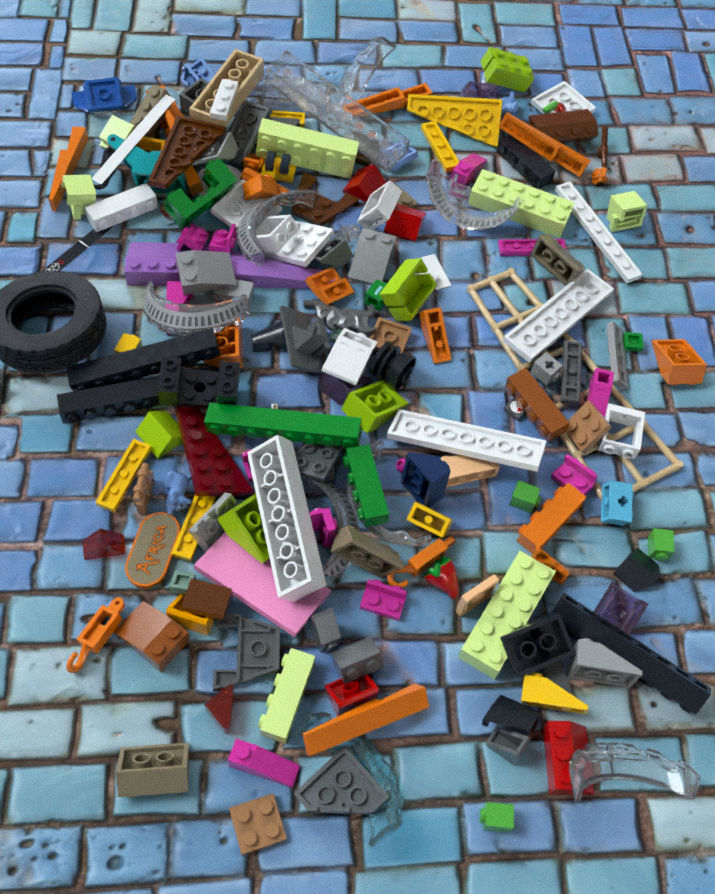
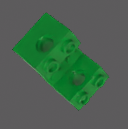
M220 158L215 161L211 160L206 164V169L203 172L205 175L202 180L209 189L206 191L207 194L202 197L200 195L192 202L181 188H178L176 191L173 189L166 195L167 198L163 209L181 230L234 188L237 178Z

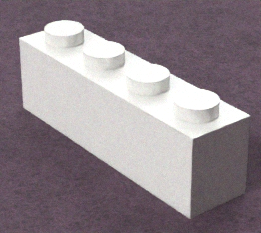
M145 183L85 207L89 223L95 232L152 211L158 208L156 195L150 186Z

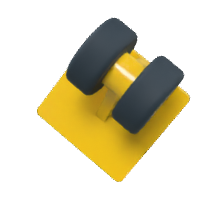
M269 150L263 163L261 175L268 174L277 181L293 183L297 166L290 165V154L283 153L282 158L276 157L275 151Z

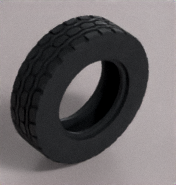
M42 271L20 277L0 289V360L14 369L29 373H49L66 369L87 358L97 349L104 338L107 321L100 295L91 282L79 275L64 271ZM62 308L74 313L67 324L52 332L27 334L19 331L23 321L39 311Z

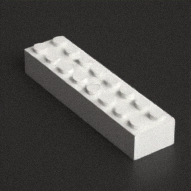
M276 435L247 452L278 598L295 602L327 585L293 443L280 435Z

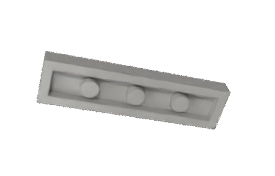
M612 321L607 323L606 332L609 343V365L611 372H614L613 384L624 390L628 388L623 331L621 327Z

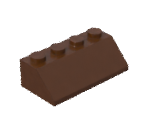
M589 109L528 116L530 126L562 144L592 141L599 136L597 121Z

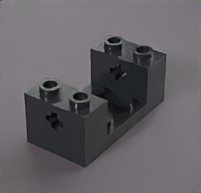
M162 356L157 390L160 405L208 408L209 403L237 405L240 363L220 361L219 372L183 369L182 358ZM197 386H204L205 390L197 392L195 388Z

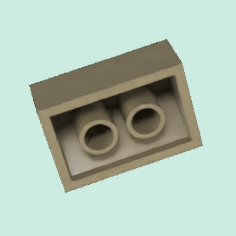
M153 84L129 123L136 128L165 94L170 97L171 95L166 89ZM165 113L160 116L144 137L152 138L165 117Z
M541 234L531 252V255L565 286L583 273L586 268L549 234Z
M347 525L337 530L331 553L379 578L403 569L404 565L398 552L391 549L389 545L376 541L374 537L359 532L353 526Z
M189 742L121 747L116 769L118 797L132 798L141 795L156 796L166 793L180 794L182 792H189Z

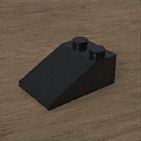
M555 612L500 637L515 678L576 655L561 615Z

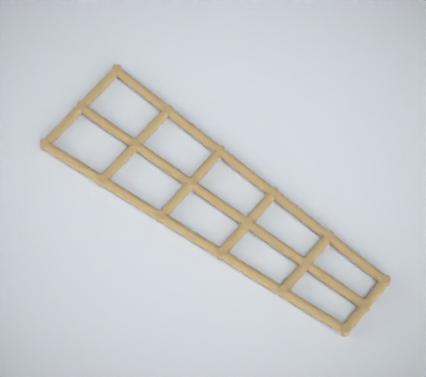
M509 268L507 271L489 276L485 280L469 284L467 293L474 300L491 327V331L500 341L518 372L524 368L527 370L532 368L534 362L539 357L530 363L522 364L514 350L502 341L504 334L501 329L515 323L520 324L540 308L543 303L514 272L515 270ZM510 277L536 307L519 313L496 282ZM490 285L513 317L496 323L476 290ZM568 332L562 335L564 340L577 342ZM563 346L551 352H548L546 349L541 355L547 352L555 358L563 354ZM582 350V361L594 373L598 367ZM612 384L611 394L622 407L634 409ZM589 388L580 392V407L586 403L584 398L588 396ZM560 402L555 404L559 410L569 406V404ZM645 419L643 431L672 465L643 478L630 459L617 455L637 482L633 484V492L643 489L675 471L681 470L684 465L651 429ZM628 426L612 435L607 432V439L616 441L633 433L634 427ZM566 432L560 435L572 457L578 459L581 464L589 468L582 457L598 450L599 441L588 452L583 453L576 449ZM597 481L593 490L602 502V488Z

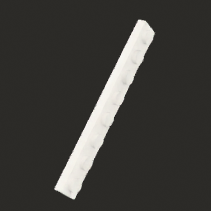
M569 181L557 185L555 189L557 194L561 198L575 202L572 209L573 215L626 284L640 279L642 276L640 270L573 184Z

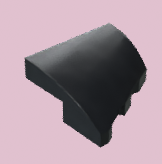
M282 320L252 335L253 352L271 351V347L287 346Z
M500 695L484 716L481 725L488 727L489 722L501 725L502 730L530 735L537 727L541 712L504 695Z

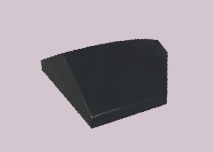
M638 547L613 572V575L633 592L653 586L660 578L659 565Z

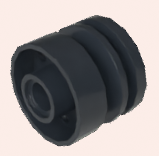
M388 341L374 356L369 367V374L376 376L378 380L385 378L386 385L394 390H398L410 377L417 359L407 351H403L400 354L401 348Z

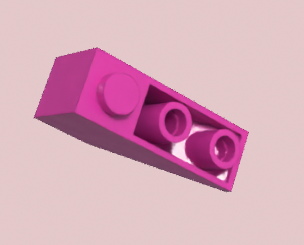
M596 368L590 379L587 401L593 402L605 418L614 372Z

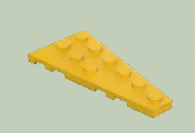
M408 94L407 112L429 121H436L441 126L497 148L502 99Z

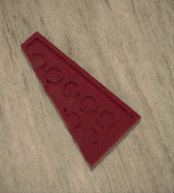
M174 406L196 496L221 497L225 492L232 494L233 497L253 496V489L217 435L207 431L204 423L205 418L200 410L196 407Z

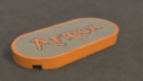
M164 512L153 513L147 516L140 524L125 564L127 578L134 586L142 589L152 588L154 585L161 583L166 577L173 558L171 552L180 533L179 523L172 515Z

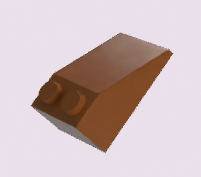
M144 601L114 631L115 635L160 672L190 641L187 630L172 618Z

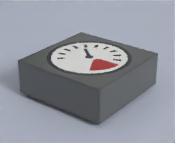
M514 398L503 409L516 421L525 414V411L517 406Z

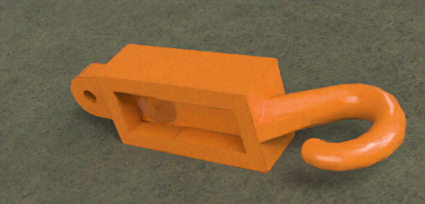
M450 536L444 541L439 538L410 558L407 566H404L402 570L387 575L389 585L401 588L406 587L409 583L408 580L397 583L393 579L394 574L408 573L412 574L415 578L435 564L434 561L439 560L442 555L446 556L448 548L454 545L456 540Z
M117 597L113 599L108 607L102 605L76 640L82 648L79 656L77 652H74L69 657L66 665L68 672H78L83 667L90 651L98 654L123 619L120 613L125 607V602L122 598ZM107 616L110 617L105 626L101 625ZM78 656L76 663L73 665L75 658Z

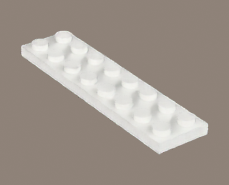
M586 269L506 334L502 341L530 363L612 294L614 288L589 269Z
M400 409L387 432V439L538 472L547 442L546 440Z

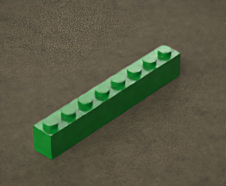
M209 403L204 420L207 431L212 434L220 433L231 436L239 435L267 439L280 435L292 442L343 446L345 448L359 446L363 430L362 419L359 417Z

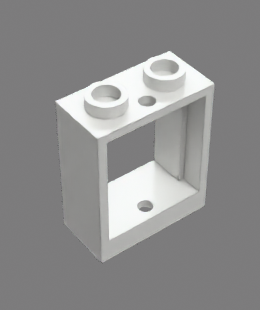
M388 181L370 194L357 223L363 228L374 230L389 220L402 190L393 182Z
M291 215L267 216L250 232V236L261 252L279 251L299 230V227Z
M608 403L605 419L608 423L612 421L634 427L632 445L608 440L606 433L599 440L598 450L607 454L620 455L627 459H635L641 450L645 412Z

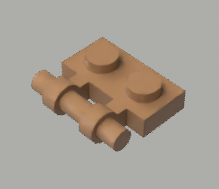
M143 463L141 469L138 470L137 485L133 488L134 506L137 507L138 514L144 515L147 513L155 482L154 473L152 470H149L150 465L147 463Z

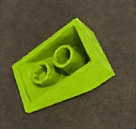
M382 380L350 392L341 410L349 417L361 418L363 431L369 433L381 427L394 417L399 409L403 410L409 403Z
M256 494L217 518L226 534L259 562L264 563L270 558Z

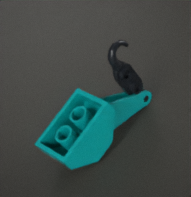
M115 134L108 136L109 147L103 152L101 167L125 141L124 139ZM134 146L122 160L132 171L136 187L145 183L148 184L149 177L161 151H151L148 153ZM117 167L102 184L97 185L93 183L94 188L101 190L107 187ZM185 172L166 190L152 186L150 188L154 193L168 194L173 189L176 191L178 188H181L187 195L188 186Z

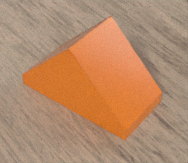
M261 174L242 184L244 200L278 198V196L273 197L278 195L276 181Z

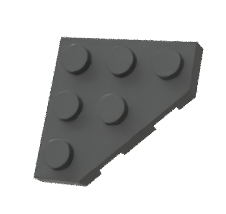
M345 746L294 792V795L310 813L374 815L391 799L388 793Z

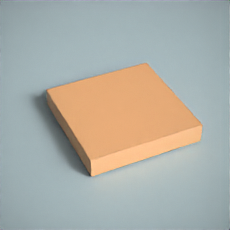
M495 574L461 596L456 609L459 616L462 617L493 595L499 582Z

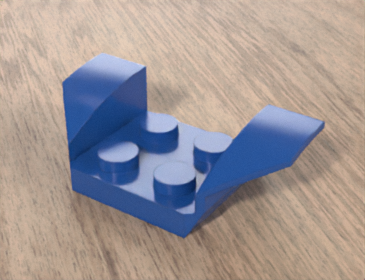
M118 77L87 80L83 84L84 91L71 92L73 106L86 113L126 109L137 99L135 85L122 86L121 80Z

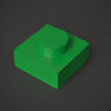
M624 333V350L642 352L644 348L642 333Z

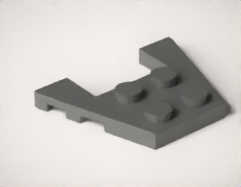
M227 612L223 620L216 619V629H238L236 670H214L213 691L226 689L279 672V627L255 619L251 620L237 613Z

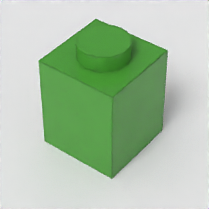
M518 480L509 505L531 513L534 507L538 508L541 496L538 495L541 488Z
M654 528L648 535V556L657 561L669 560L675 552L673 530Z
M486 802L483 805V809L479 810V823H482V830L512 831L514 829V804Z

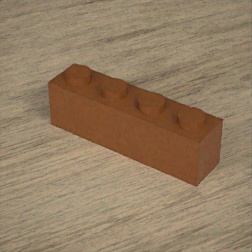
M526 368L507 377L505 385L507 393L512 395L516 400L517 406L525 411L528 420L536 426L541 437H544L549 442L567 431L569 426L568 420Z

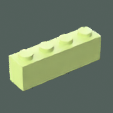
M293 648L290 649L289 654H284L281 666L284 668L281 674L276 675L273 685L276 687L274 694H269L266 702V707L269 708L266 715L262 714L259 720L258 727L261 728V736L286 744L315 664L314 655Z

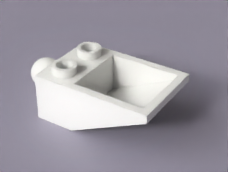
M344 328L338 336L321 371L356 385L372 360L378 342L367 338L364 333H355Z

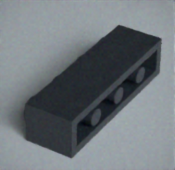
M510 134L499 139L496 151L536 189H541L552 183L555 170L535 151Z

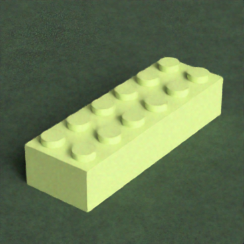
M262 118L255 156L266 158L269 150L275 151L276 157L282 158L283 153L290 154V165L351 179L359 142Z
M482 169L471 190L468 205L502 216L522 204L508 218L509 220L561 238L575 202Z
M519 551L462 647L458 658L495 680L507 659L500 637L526 625L556 571Z

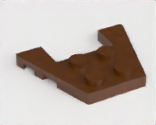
M304 172L298 190H311L317 183V178ZM312 191L305 195L295 196L291 214L313 225L324 226L335 219L336 215L341 212L345 213L351 206L358 205L359 198L346 192L340 201L336 203Z

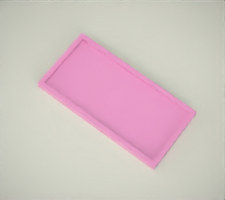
M226 532L194 564V570L217 585L232 588L234 597L293 637H296L331 592L325 586L295 602L278 598L270 558L264 563L259 562L232 540Z

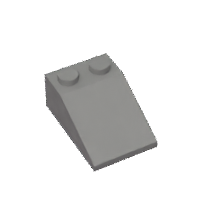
M232 132L223 134L191 166L207 164L211 160L215 161L218 158L227 161L234 159L239 149Z
M363 228L357 243L348 279L372 285L376 279L383 282L394 251L396 236Z
M191 250L176 253V263L183 295L236 286L231 258L228 252Z
M584 638L578 640L573 646L576 655L568 657L567 678L630 688L642 676V670L602 644L593 642L591 639Z

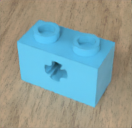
M612 480L602 484V523L623 526L632 522L634 515L632 510V500L634 498L633 484Z

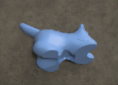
M510 91L509 97L499 98L502 99L500 122L507 112L519 119L517 102L515 101L513 91Z
M174 470L166 474L163 494L168 495L166 500L168 515L172 514L173 509L179 511L190 508L188 504L191 503V500L185 497V493L189 483L192 481L191 474L185 476L183 473H177Z

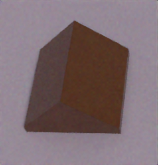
M191 578L181 610L223 620L233 603L232 588Z

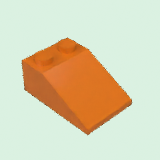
M685 339L652 340L661 376L667 384H702L707 364Z

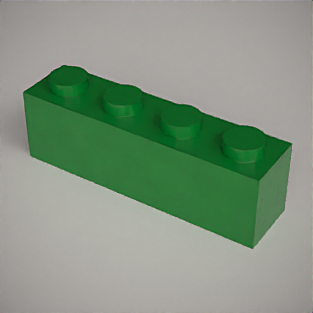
M370 445L346 448L343 464L344 468H348L349 474H347L348 483L353 485L352 497L354 503H358L357 515L359 521L363 522L364 527L388 523L389 511Z

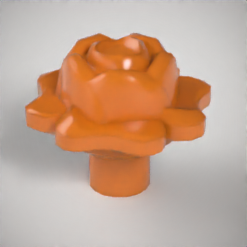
M605 167L594 170L591 175L592 183L596 185L599 182L606 183L608 181L606 177L607 169Z

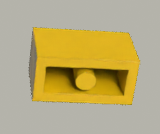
M414 502L406 519L442 538L446 537L454 519L419 502Z

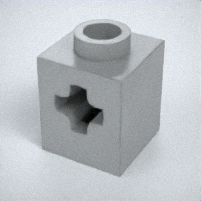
M545 352L534 362L531 373L547 386L550 382H555L559 379L563 365Z

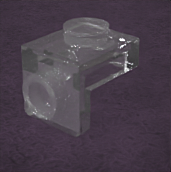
M455 173L454 178H450L448 188H450L449 195L455 196L460 200H468L471 187L456 183L458 174Z

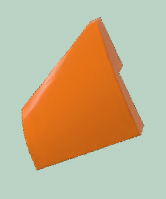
M536 546L531 557L555 570L556 572L551 580L563 585L570 570L539 546Z

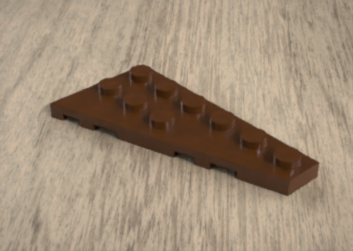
M177 115L149 177L148 186L166 190L226 133V127Z

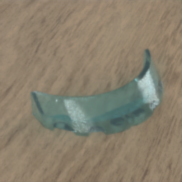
M318 712L308 715L295 730L296 734L303 737L302 733L331 720V714ZM358 736L326 749V751L334 756L345 746L391 797L374 815L370 814L371 837L369 845L373 847L402 825L403 819H401L404 799L398 793L396 787L398 780L390 765L384 760L383 755L368 739L363 740Z

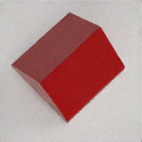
M372 164L358 169L343 189V193L347 192L366 203L370 194L387 182L375 165Z
M396 204L389 220L386 221L384 232L416 242L427 213Z
M368 675L344 684L340 678L324 685L337 716L375 698L377 699L379 693L378 686Z

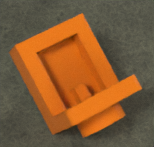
M250 153L248 158L244 157V169L249 167L258 173L261 172L265 158L257 157L253 153Z

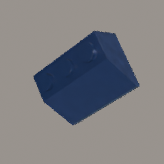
M409 452L406 454L401 484L417 502L431 507L443 498L451 470L449 465L438 456Z

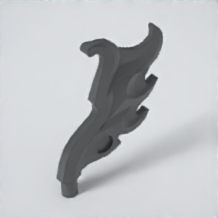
M320 299L303 300L304 307L315 308L317 310V317L326 320V327L331 331L335 332L334 326L341 330L344 328L348 330L356 329L364 334H371L377 330L376 327L371 328L367 324L369 318L375 313L373 304L370 305L369 310L361 311L352 308L339 309L334 304L327 305Z

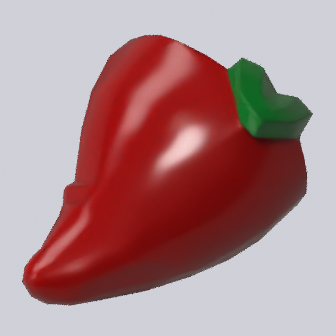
M442 555L439 560L434 561L435 566L430 568L423 577L429 584L443 590L451 599H455L458 595L457 571L451 558H445Z

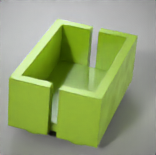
M489 47L480 61L486 81L525 93L534 80L528 58L525 56Z
M422 258L406 259L379 294L385 305L390 306L389 311L395 321H412L437 286L431 274L427 273L428 269Z

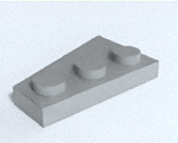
M225 492L188 530L205 553L224 533V529L217 518L239 505L230 493Z

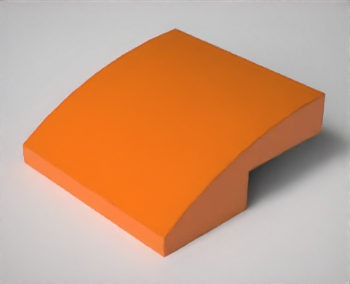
M333 266L304 280L312 292L327 305L354 293L347 279H341Z

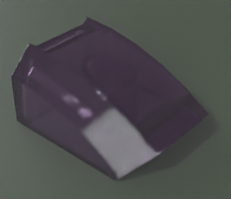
M469 81L461 90L459 97L498 99L500 86Z
M322 372L318 385L321 393H325L337 402L338 405H343L350 392L368 386L372 379L362 374L357 384L354 385Z
M611 582L593 612L630 635L649 604L623 590L616 583Z

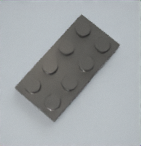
M243 101L227 131L232 132L239 150L235 158L227 162L243 166L244 157H249L257 142L262 118L269 119L273 112L270 107Z

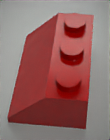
M548 721L542 729L549 795H573L577 786L582 781L592 777L589 751L574 758L569 769L571 758L576 753L589 748L586 727L572 721ZM593 780L583 784L577 790L576 795H593Z

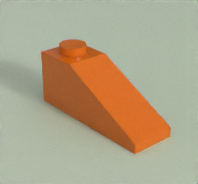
M441 307L423 310L419 313L433 364L451 361Z

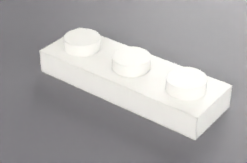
M222 79L210 110V118L227 121L238 90L237 81Z

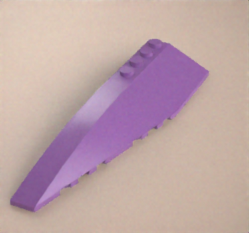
M131 242L126 255L124 270L127 285L167 286V281H180L176 253L191 251L192 249L183 244L178 251L176 248L179 243ZM204 244L201 251H209V245ZM232 250L230 252L235 279L253 282L254 287L309 288L304 280L311 275L323 271L256 255L249 256L242 252Z

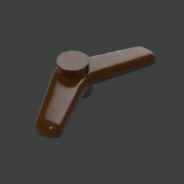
M606 124L602 126L601 147L597 149V156H601V167L605 168L608 167V127Z

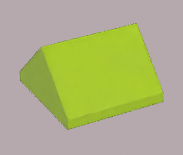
M149 411L135 431L144 443L151 445V452L157 459L183 443L179 425L167 411Z

